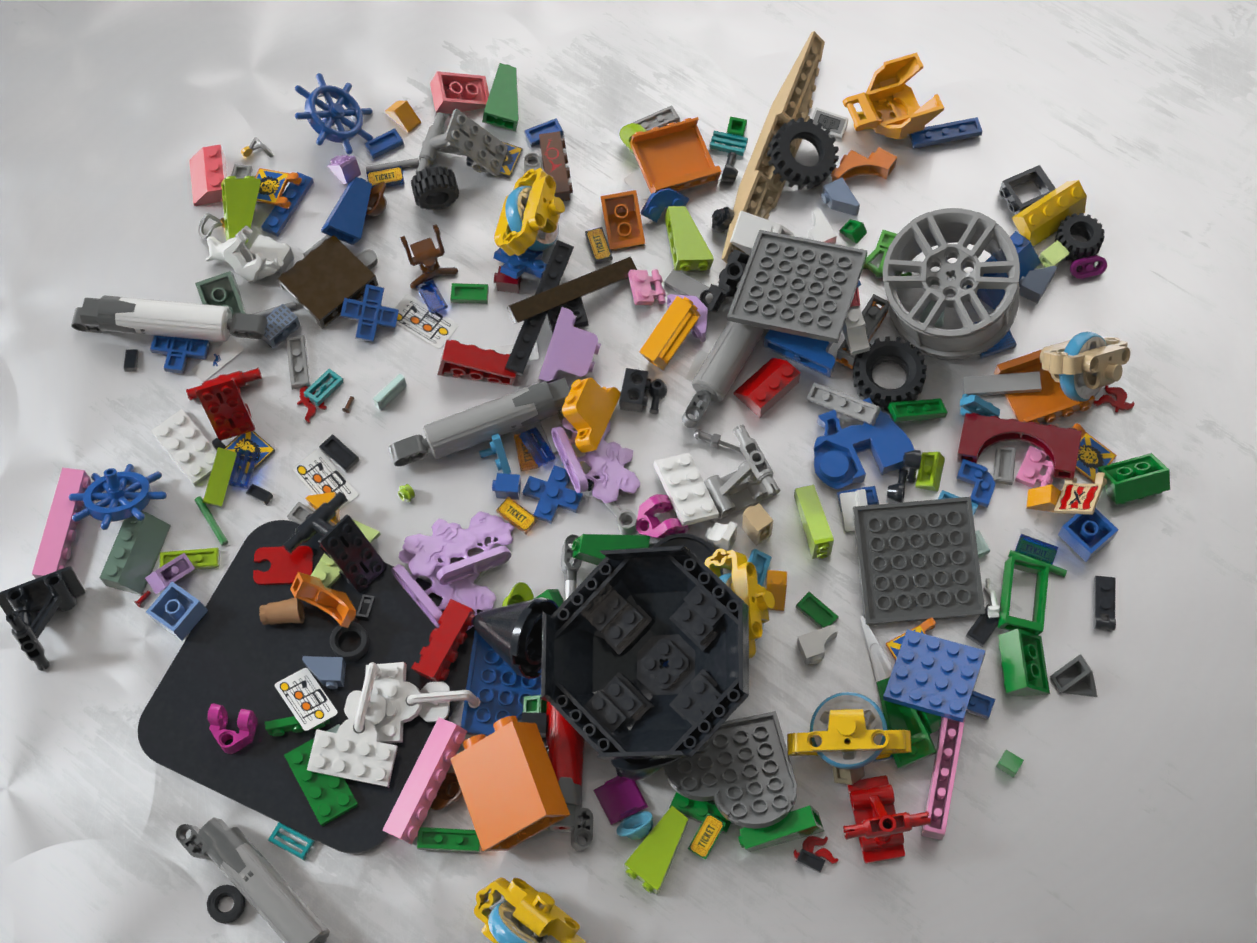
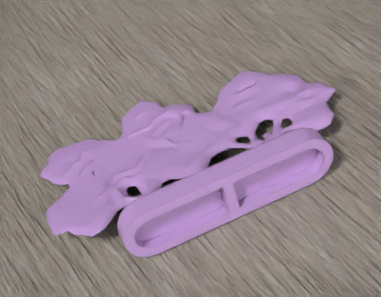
M565 417L562 420V425L572 431L570 440L563 427L552 428L551 434L554 445L577 493L588 490L587 479L594 481L595 485L592 495L606 504L617 500L619 489L624 492L635 493L637 488H639L640 481L635 473L624 468V464L632 460L633 450L622 448L616 442L607 443L604 440L610 431V420L597 449L585 452L586 454L582 457H577L572 447L575 444L577 430H573L574 427ZM580 461H584L591 467L587 474L584 473ZM593 476H599L600 479H595Z
M482 511L471 518L468 529H462L460 524H449L447 521L438 518L431 527L433 529L432 536L422 534L408 536L405 538V543L402 547L409 553L415 554L408 564L412 574L418 573L429 576L437 566H444L437 572L436 576L440 584L447 585L506 563L511 558L509 549L506 546H499L493 549L492 547L496 543L500 545L511 544L513 541L511 532L515 527L511 523H505L502 517L490 515ZM491 537V543L485 546V539ZM472 548L484 550V552L471 557L467 554L468 550ZM453 557L464 558L463 560L450 564L451 558ZM438 558H441L443 562L440 563Z
M404 549L399 552V559L406 564L415 556V554L409 553ZM438 558L440 563L443 562L441 558ZM401 564L391 569L397 581L437 628L440 626L438 620L442 615L441 610H445L450 599L472 608L475 611L474 615H477V609H492L494 601H496L495 594L486 586L474 585V580L480 573L447 585H442L436 575L444 566H437L431 575L426 576L432 581V587L424 591L415 581L419 576L424 575L418 573L410 574ZM432 592L443 598L438 607L428 596Z

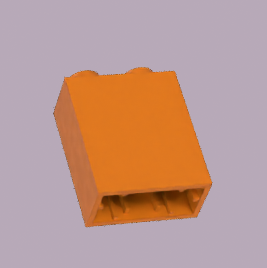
M508 716L496 721L493 724L495 732L487 737L485 734H480L468 738L462 743L464 751L450 758L482 851H508L570 815L537 724L518 722L516 716Z

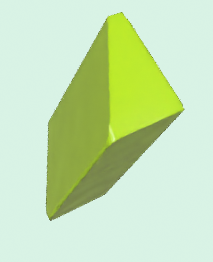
M922 452L916 488L935 492L939 491L945 461L944 456L940 452Z

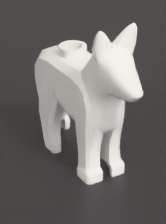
M248 226L235 235L236 237L230 238L224 243L212 236L207 238L210 256L205 261L215 259L227 261L234 268L236 274L241 275L247 281L255 282L270 276L284 264L279 257H276L273 262L267 261V257L259 252L256 254V259H254L252 253L245 245V242L253 233Z

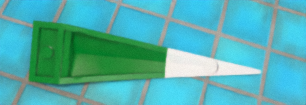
M861 615L860 618L873 665L887 730H909L911 733V752L892 754L898 769H902L936 754L937 751L930 733L916 709L883 700L893 667L869 624H866L865 617Z

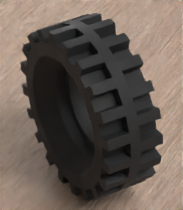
M799 118L796 122L794 119H791L787 124H783L773 136L768 145L770 150L767 152V156L771 157L768 163L769 166H774L773 174H779L782 183L786 180L791 188L794 185H798V190H802L805 186L809 190L814 185L816 187L819 186L836 168L837 165L835 163L839 160V156L835 154L839 151V148L833 145L836 141L835 137L830 138L828 135L831 131L829 129L824 131L821 128L822 123L819 122L815 125L813 124V119L810 118L807 122H804V118ZM794 139H805L813 144L819 155L817 164L814 166H804L794 159L790 151V144Z
M886 336L885 341H880L879 338H876L874 344L871 345L869 343L870 351L859 353L855 361L853 385L858 388V396L863 395L864 399L870 398L876 406H884V411H888V406L892 402L917 400L918 395L923 390L926 379L927 365H924V356L918 355L919 349L917 347L914 349L910 348L911 342L901 343V338L899 337L896 338V341H890V336ZM882 362L898 364L906 372V381L901 387L896 389L880 387L872 378L873 368Z

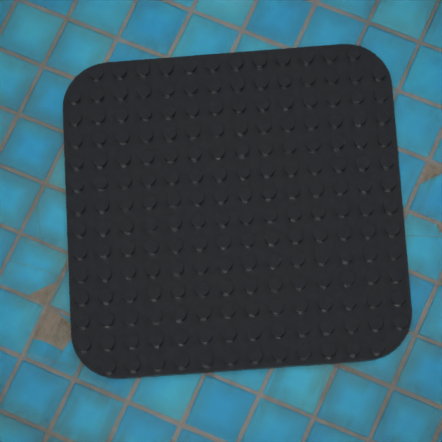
M288 520L267 522L252 531L244 541L206 605L208 611L189 633L143 710L138 723V740L144 753L155 763L280 822L332 849L348 854L364 853L374 849L388 837L389 834L383 831V828L436 722H426L418 714L413 720L403 723L402 743L391 744L398 746L389 787L344 778L359 806L324 826L320 825L284 755L315 738L316 730L328 731L348 720L344 712L347 697L353 691H362L366 665H369L371 662L376 664L404 662L407 664L406 682L412 683L419 690L427 683L434 682L416 673L412 666L414 662H420V652L423 647L429 646L430 634L437 627L394 577L391 570L394 566L386 563L387 568L361 593L357 592L341 576L330 589L346 593L356 613L363 594L375 596L369 621L359 620L356 616L352 621L360 624L366 630L370 640L369 649L361 659L354 662L345 661L344 687L328 689L313 675L337 710V714L329 718L330 724H326L323 728H311L298 733L293 731L284 732L285 734L282 736L269 735L266 731L265 722L294 716L276 689L275 684L299 670L307 668L302 660L303 656L337 657L331 648L330 636L333 629L339 623L322 609L303 601L304 623L263 625L259 616L261 605L294 598V595L290 590L292 584L258 585L255 583L253 570L266 572L271 568V562L269 561L254 562L255 551L262 547H283L282 544L295 534V529L300 525ZM318 532L308 542H302L299 545L309 546L312 549L313 571L324 554L319 547V540L323 536ZM419 577L415 580L424 591L432 587V583ZM433 592L430 593L428 596L437 607L440 606L443 600L442 596ZM477 609V614L483 612L482 610ZM474 626L466 631V640L463 644L459 645L457 650L458 656L455 662H451L448 668L450 670L449 675L445 681L442 680V682L449 686L450 691L466 690L475 632ZM355 631L344 633L338 640L339 648L344 652L355 651L361 645V636ZM460 701L450 702L449 714L445 720L450 721ZM211 704L224 706L228 713L226 730L236 731L237 734L240 731L237 725L240 710H252L257 717V728L253 742L236 753H225L209 729L208 711ZM233 739L227 740L225 745H230Z

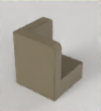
M832 766L834 783L853 785L865 776L864 767L840 769Z

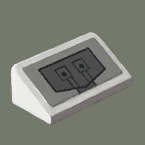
M817 107L812 116L813 124L822 123L821 128L824 131L827 129L831 131L828 135L842 139L848 126L849 118Z

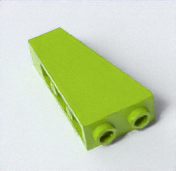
M228 176L222 181L226 241L236 237L235 235L245 226L251 229L261 183L260 178H255L254 176H246L244 178Z
M668 206L665 214V223L675 271L710 270L714 260L713 255L686 206Z
M813 484L795 488L794 498L812 559L827 558L831 555L834 538L815 486Z
M671 806L625 862V873L633 880L639 879L643 883L641 886L649 893L654 892L658 894L688 825V818Z

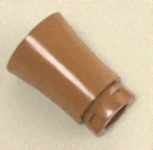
M295 597L261 605L259 608V616L263 625L304 623L303 601Z

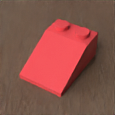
M437 71L430 82L436 113L453 114L455 109L466 112L482 109L486 106L489 91L485 76Z

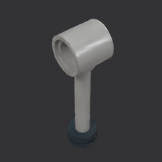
M587 479L588 491H591L595 486L594 481ZM614 502L605 504L617 517L618 529L621 534L633 535L637 531V517L635 513L629 510L621 511ZM625 521L632 522L630 525L623 524Z

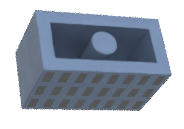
M284 304L275 308L266 317L268 322L263 340L274 349L301 326L298 317Z

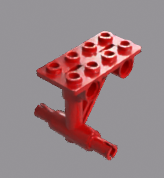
M259 367L246 372L237 371L230 374H222L217 378L204 381L200 386L186 389L190 401L199 398L220 441L255 430L247 403H244L239 388L245 387L246 383L262 379Z
M886 775L860 779L853 785L847 784L855 825L843 826V831L846 834L844 836L846 840L859 838L865 864L904 857L903 832L912 830V827L931 825L928 811L911 815L907 812L896 814L893 788L889 784Z

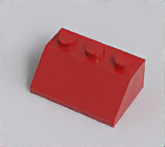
M772 357L737 388L733 394L761 418L799 383L801 372L787 360Z

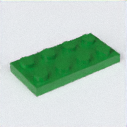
M313 738L284 756L320 825L324 826L359 805L344 778L307 770L314 742Z

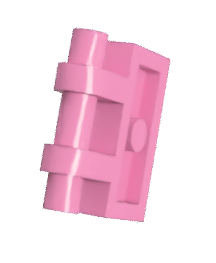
M657 269L651 271L652 276H648L647 270L629 271L628 277L635 305H652L654 299H658L659 304L666 302V293L661 284L663 282L662 276L659 275ZM651 285L655 286L656 291L651 289Z
M1030 446L1015 481L1032 488L1035 482L1040 483V487L1051 485L1054 475L1052 461L1045 460L1047 454L1044 451ZM1041 468L1047 469L1045 475L1039 474Z

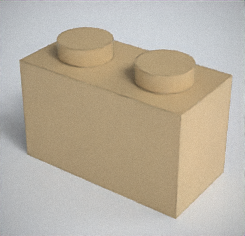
M759 503L755 506H749L744 511L742 522L743 531L757 546L772 535L773 519Z

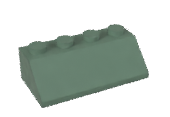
M141 511L145 515L142 521L138 520L135 516L123 521L99 577L108 587L141 596L148 583L145 578L152 573L171 527L170 524L144 511Z

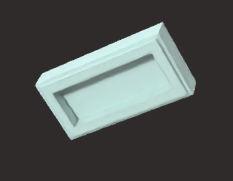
M399 374L373 398L375 406L379 410H382L407 387L405 377Z

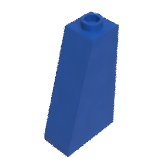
M355 177L347 185L323 225L321 232L329 236L334 235L337 239L351 245L357 243L362 236L372 183L367 182L363 178Z

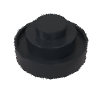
M729 207L715 210L712 214V228L718 233L728 229L734 217V211Z

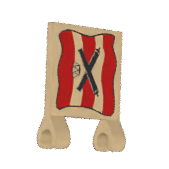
M1098 472L1096 474L1095 484L1077 483V478H1074V480L1065 479V484L1054 512L1093 514L1102 489L1107 484V479L1104 478L1105 473Z

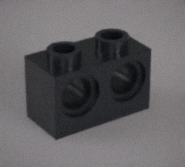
M626 368L619 400L620 410L642 413L643 406H647L648 402L646 389L650 390L651 379L648 378V371ZM641 381L640 384H635L633 382ZM632 397L638 398V400H635V401L630 400V399H631Z

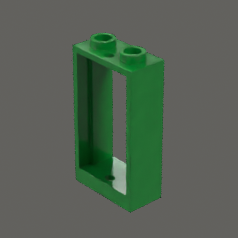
M1020 555L1011 556L1005 561L998 622L999 629L1008 631L1021 629L1036 635L1043 632L1050 565L1044 564L1040 560L1024 559ZM1014 569L1037 574L1032 621L1009 616Z

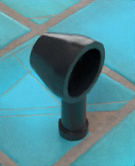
M729 152L727 155L728 158L720 179L721 181L735 182L738 170L733 167V163L737 155L734 152Z
M655 379L650 384L649 395L653 398L649 410L651 414L659 413L660 399L667 395V386L661 379Z
M912 450L905 452L903 455V465L910 467L906 478L910 483L916 482L917 469L919 470L921 465V450Z
M905 468L899 469L898 483L889 485L887 490V498L900 503L904 501L905 483L908 475V470Z

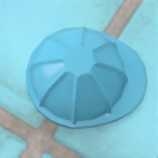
M641 811L625 818L617 827V835L627 836L632 840L646 837L653 827L652 813Z

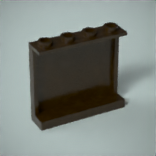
M334 235L324 240L319 247L311 250L305 258L297 261L291 269L283 272L278 278L280 287L282 289L285 288L316 319L317 324L322 329L341 315L344 298L359 301L364 297L366 284L378 285L376 275Z

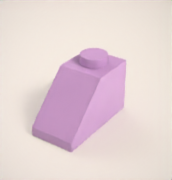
M183 553L151 573L145 579L155 594H158L171 582L175 583L195 568L186 554Z

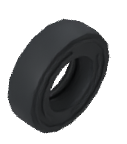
M219 886L208 896L207 911L210 917L219 923H232L239 919L244 912L245 897L235 886ZM225 896L232 897L234 900L233 908L228 912H222L218 908L220 899Z

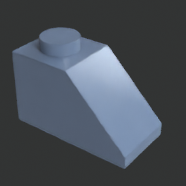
M843 178L823 186L821 197L830 209L854 216L858 215L860 204Z
M1050 266L1028 272L1026 277L1022 276L1019 281L1020 296L1038 304L1053 279L1057 267Z
M303 656L302 660L305 666L323 686L328 689L344 687L346 663L343 657Z

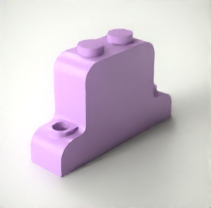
M561 307L538 379L544 381L556 380L559 370L580 377L593 370L595 362L592 361L594 354L598 355L601 344L598 343V338L594 333L574 327L577 316L567 308Z

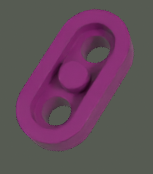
M1099 255L1078 259L1071 264L1070 273L1077 279L1100 275L1107 269V261Z

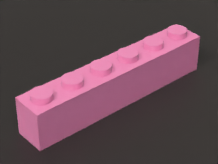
M62 468L32 571L35 579L66 568V562L71 556V544L76 538V526L80 523V521H73L72 516L80 512L82 506H84L83 501H70L69 495L72 493H84L91 484V479L85 470Z
M942 717L936 748L937 753L935 754L925 810L929 812L930 816L928 818L931 819V825L922 826L921 836L942 840L945 836L965 718L963 722Z
M438 718L383 831L412 845L433 800L437 796L442 782L446 778V774L452 764L450 758L457 754L467 733L465 729L457 724Z

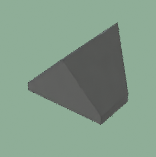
M1081 654L1050 676L1060 693L1098 697L1093 671Z

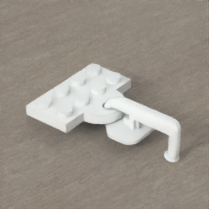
M371 662L368 665L362 691H353L348 695L344 708L348 720L340 725L337 733L316 730L307 767L308 771L389 787L398 746L378 742V733L375 725L383 721L387 709V701L383 696L372 693L375 678L380 677L382 674L381 668L376 663Z
M404 662L377 664L381 668L382 674L380 677L375 678L372 693L383 696L387 701L385 717L383 721L375 725L378 733V742L386 744L402 743L403 723L413 720L418 714L426 722H437L438 718L445 720L449 714V705L452 701L467 700L471 708H477L480 705V699L471 691H450L449 686L445 682H429L419 690L412 683L406 682L407 664Z

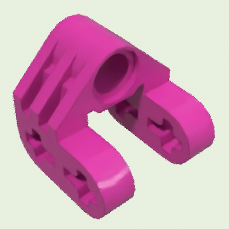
M653 495L639 506L636 529L640 534L665 538L673 534L686 533L689 527L688 525L682 526L679 519L670 518L660 523L658 517L654 516L656 513H667L673 509L668 495Z
M212 703L209 708V729L225 753H236L253 742L257 728V717L252 710H240L237 720L240 731L237 734L236 731L226 730L228 713L223 705ZM233 739L230 745H225L227 740Z

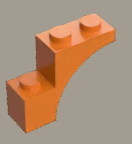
M880 147L875 153L872 152L869 158L851 150L848 155L842 157L839 167L832 171V182L843 178L845 181L857 175H875L887 179L896 166L897 156Z
M300 572L297 573L290 588L294 597L322 609L331 615L340 626L348 628L355 619L356 610L347 594L324 587L320 578Z

